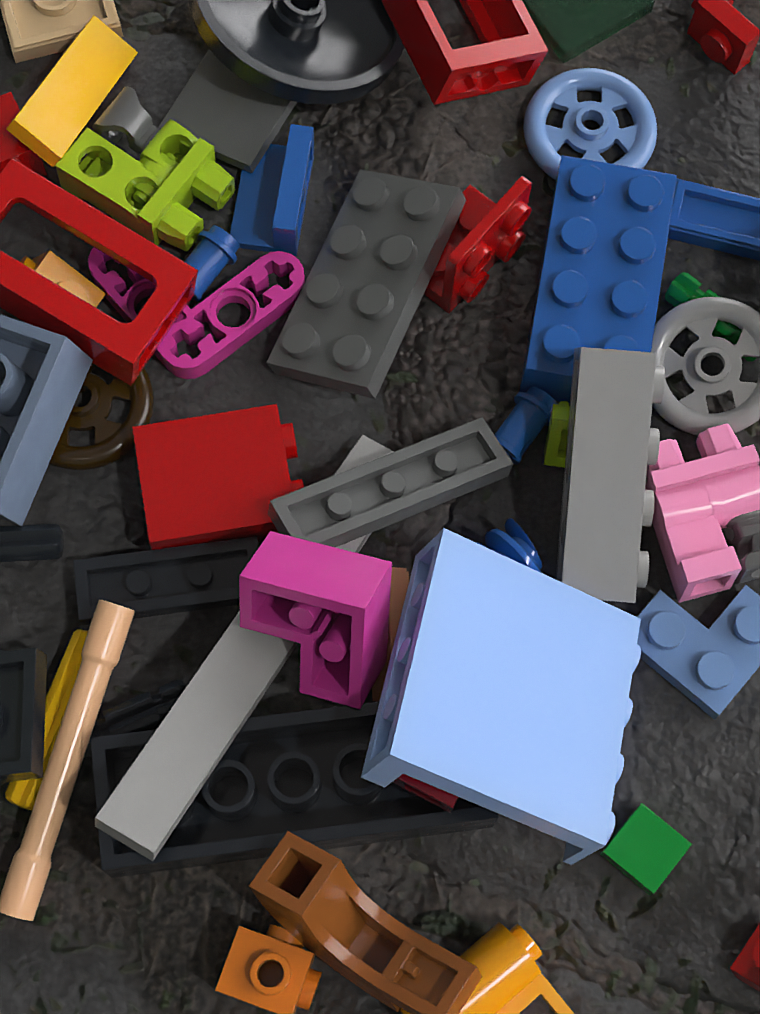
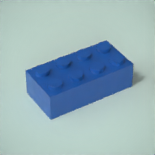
M561 156L551 200L519 392H526L530 386H534L545 391L555 401H567L570 403L574 349L578 347L651 352L677 175Z

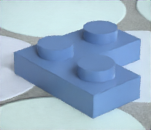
M747 585L743 587L709 629L661 590L637 616L641 619L637 645L641 648L640 658L714 720L722 713L760 666V596Z

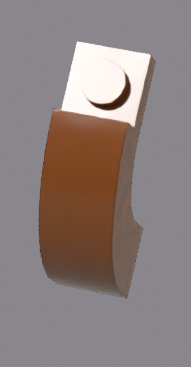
M289 831L284 835L249 885L266 910L300 943L339 974L396 1012L402 1008L410 1014H459L482 978L477 966L411 930L373 902L357 886L339 858Z

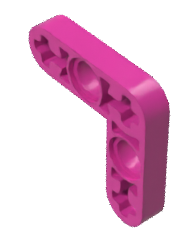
M93 248L88 258L93 282L106 293L104 297L127 323L132 322L137 316L135 312L137 304L143 298L151 296L156 289V285L126 267L128 276L134 283L127 290L125 281L114 270L107 272L105 263L113 258ZM283 251L270 252L260 257L194 308L190 309L186 305L154 352L155 356L168 371L179 378L196 379L209 372L293 308L305 284L304 268L299 259ZM274 272L281 278L290 274L289 288L284 290L277 284L268 289V275ZM253 288L254 294L248 289ZM262 293L264 308H260L259 302L256 299ZM229 303H240L246 306L251 314L245 324L231 328L219 322L217 318L218 313L223 306ZM208 322L213 335L220 340L218 343L214 342L211 333L205 337L202 323ZM184 340L191 346L199 341L197 344L199 356L192 359L189 355L183 354L177 358L179 355L177 344Z

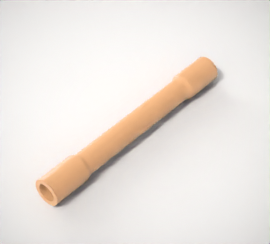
M98 600L82 648V662L20 848L13 856L0 895V912L28 921L34 920L51 869V855L112 670L119 662L135 613L132 609L108 601Z

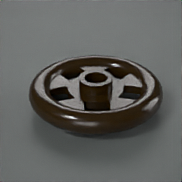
M92 363L79 392L89 393L92 395V399L84 407L73 406L49 464L70 470H90L112 464L128 454L135 447L132 427L149 424L153 412V388L145 368H143L132 386L117 377L114 378L111 384L107 385L100 377L90 374L96 366ZM114 399L130 403L129 412L123 424L106 420L111 413ZM95 429L94 445H69L71 430L89 431Z

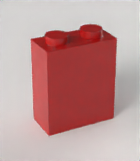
M277 404L132 427L148 538L152 550L253 536L258 537V542H263L270 531L279 533L268 515L270 501L304 488L302 479L290 480L287 460L298 458L292 422L281 424Z

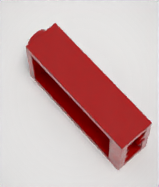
M381 0L434 105L529 85L549 51L522 0H459L481 44L453 50L427 0Z
M12 158L0 173V223L16 203H21L156 285V289L132 322L121 323L0 250V307L27 324L66 336L93 360L92 363L132 386L193 297L198 270Z

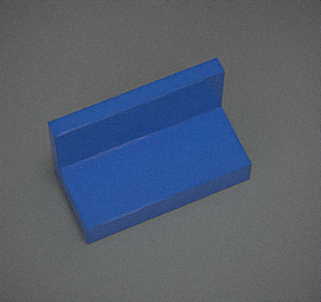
M291 124L287 146L270 144L253 173L242 169L230 235L239 243L240 248L263 252L283 251L297 256L314 160V127Z

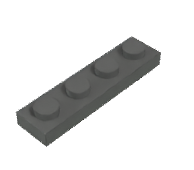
M483 417L273 499L269 504L268 515L280 534L331 547H338L509 476L513 462Z

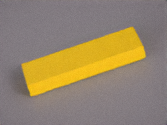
M93 15L6 130L50 166L54 167L64 156L138 52Z

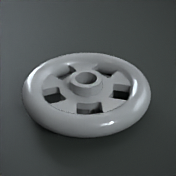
M724 297L693 299L676 306L666 313L655 325L651 352L657 353L656 366H663L665 368V387L661 404L652 403L658 414L674 427L693 435H699V433L708 428L723 424H729L733 432L737 433L760 419V373L757 383L742 382L739 378L742 372L741 357H756L760 359V314L742 302ZM718 320L731 323L742 329L737 344L733 345L726 339L712 336ZM687 328L699 340L687 349L684 357H681L669 346L674 338L683 329ZM710 355L719 357L724 364L723 371L715 376L707 375L701 369V361ZM678 371L683 372L686 383L694 390L693 393L681 400H678L673 395L666 381V378ZM728 391L732 392L735 408L721 413H709L706 396H718Z

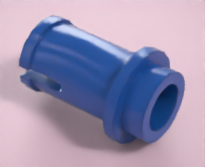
M213 225L208 232L202 230L197 235L200 242L185 260V263L198 270L195 291L191 300L196 302L201 300L203 293L226 264L233 265L238 260L235 253L240 248L239 243L228 232L216 225Z
M530 386L526 392L517 393L514 397L516 406L494 434L515 465L520 463L522 456L543 427L549 426L552 406L557 404L549 394L534 386Z

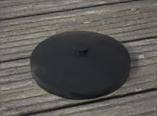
M189 0L190 11L199 34L213 54L228 69L264 92L295 102L336 104L359 98L373 91L388 78L405 48L381 0Z

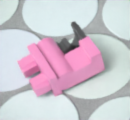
M729 424L708 428L699 433L696 444L702 457L701 459L685 463L677 440L667 439L660 441L656 465H647L645 489L654 491L652 523L678 603L728 590L732 587L733 583L740 584L760 578V466L758 465L760 458L754 444L741 447ZM721 529H733L735 534L732 541L733 546L728 547Z

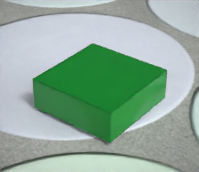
M641 803L600 855L651 896L681 860L692 843Z

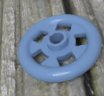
M578 68L552 77L533 95L524 116V138L529 153L536 164L554 180H556L561 156L557 152L564 143H567L575 151L585 154L582 159L604 163L607 162L600 153L607 151L614 143H617L626 154L612 164L642 169L647 164L656 145V117L647 97L628 79L603 69ZM590 90L601 92V103L596 101L579 103L577 101V91ZM552 107L567 112L561 129L546 125L547 116ZM626 108L633 119L634 125L622 129L619 128L618 119L613 111ZM593 120L600 125V128L589 130L583 126L582 122Z

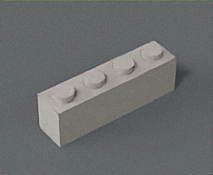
M578 347L574 349L556 580L601 601L635 603L637 588L646 587L649 574L648 551H640L642 526L650 527L653 521L654 491L646 490L645 484L647 465H656L659 455V429L650 428L652 403L661 404L663 399L665 368L663 366H656L657 353Z

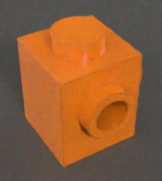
M270 924L267 934L263 935L239 926L215 991L275 1014H295L297 1007L309 1011L322 972L311 968L315 958L314 953L304 950V945L286 929Z

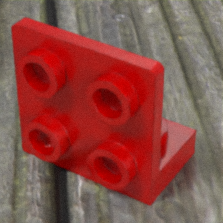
M521 176L497 203H494L471 184L463 191L467 201L424 295L449 314L462 299L470 303L478 296L489 279L487 272L499 259L504 263L509 261L525 240L526 235L522 232V228L532 211V208L528 206L532 182Z

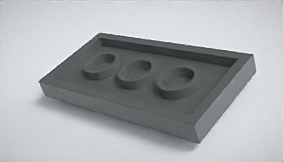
M360 169L266 362L276 375L376 399L467 201L461 188Z

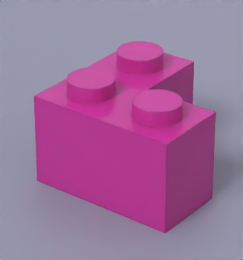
M270 531L239 576L240 627L301 643L300 693L361 709L387 660L392 562Z

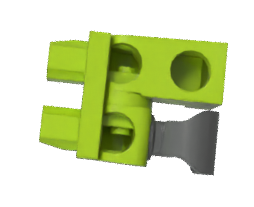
M128 86L123 88L93 124V131L87 127L55 165L62 189L82 201L85 199L109 214L117 222L158 246L164 240L184 251H189L197 241V235L204 229L203 219L188 210L193 201L199 198L218 211L224 207L235 192V179L215 162L213 145L202 138L197 139L190 131L171 119L163 127L157 128L154 126L152 117L141 106L135 90ZM124 134L128 137L129 148L137 153H141L139 161L115 146ZM87 154V156H86V157L83 159V161L80 163L82 157Z

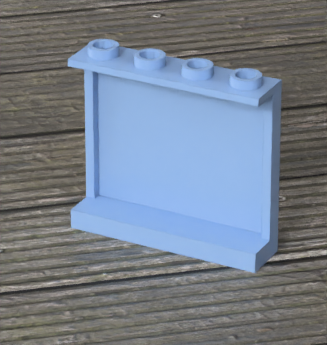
M443 528L415 556L361 778L386 787L402 774H406L565 841L563 862L570 865L603 848L609 841L615 826V815L611 808L615 785L624 767V757L620 754L623 730L630 719L633 708L629 692L632 673L635 671L641 655V648L637 645L641 619Z

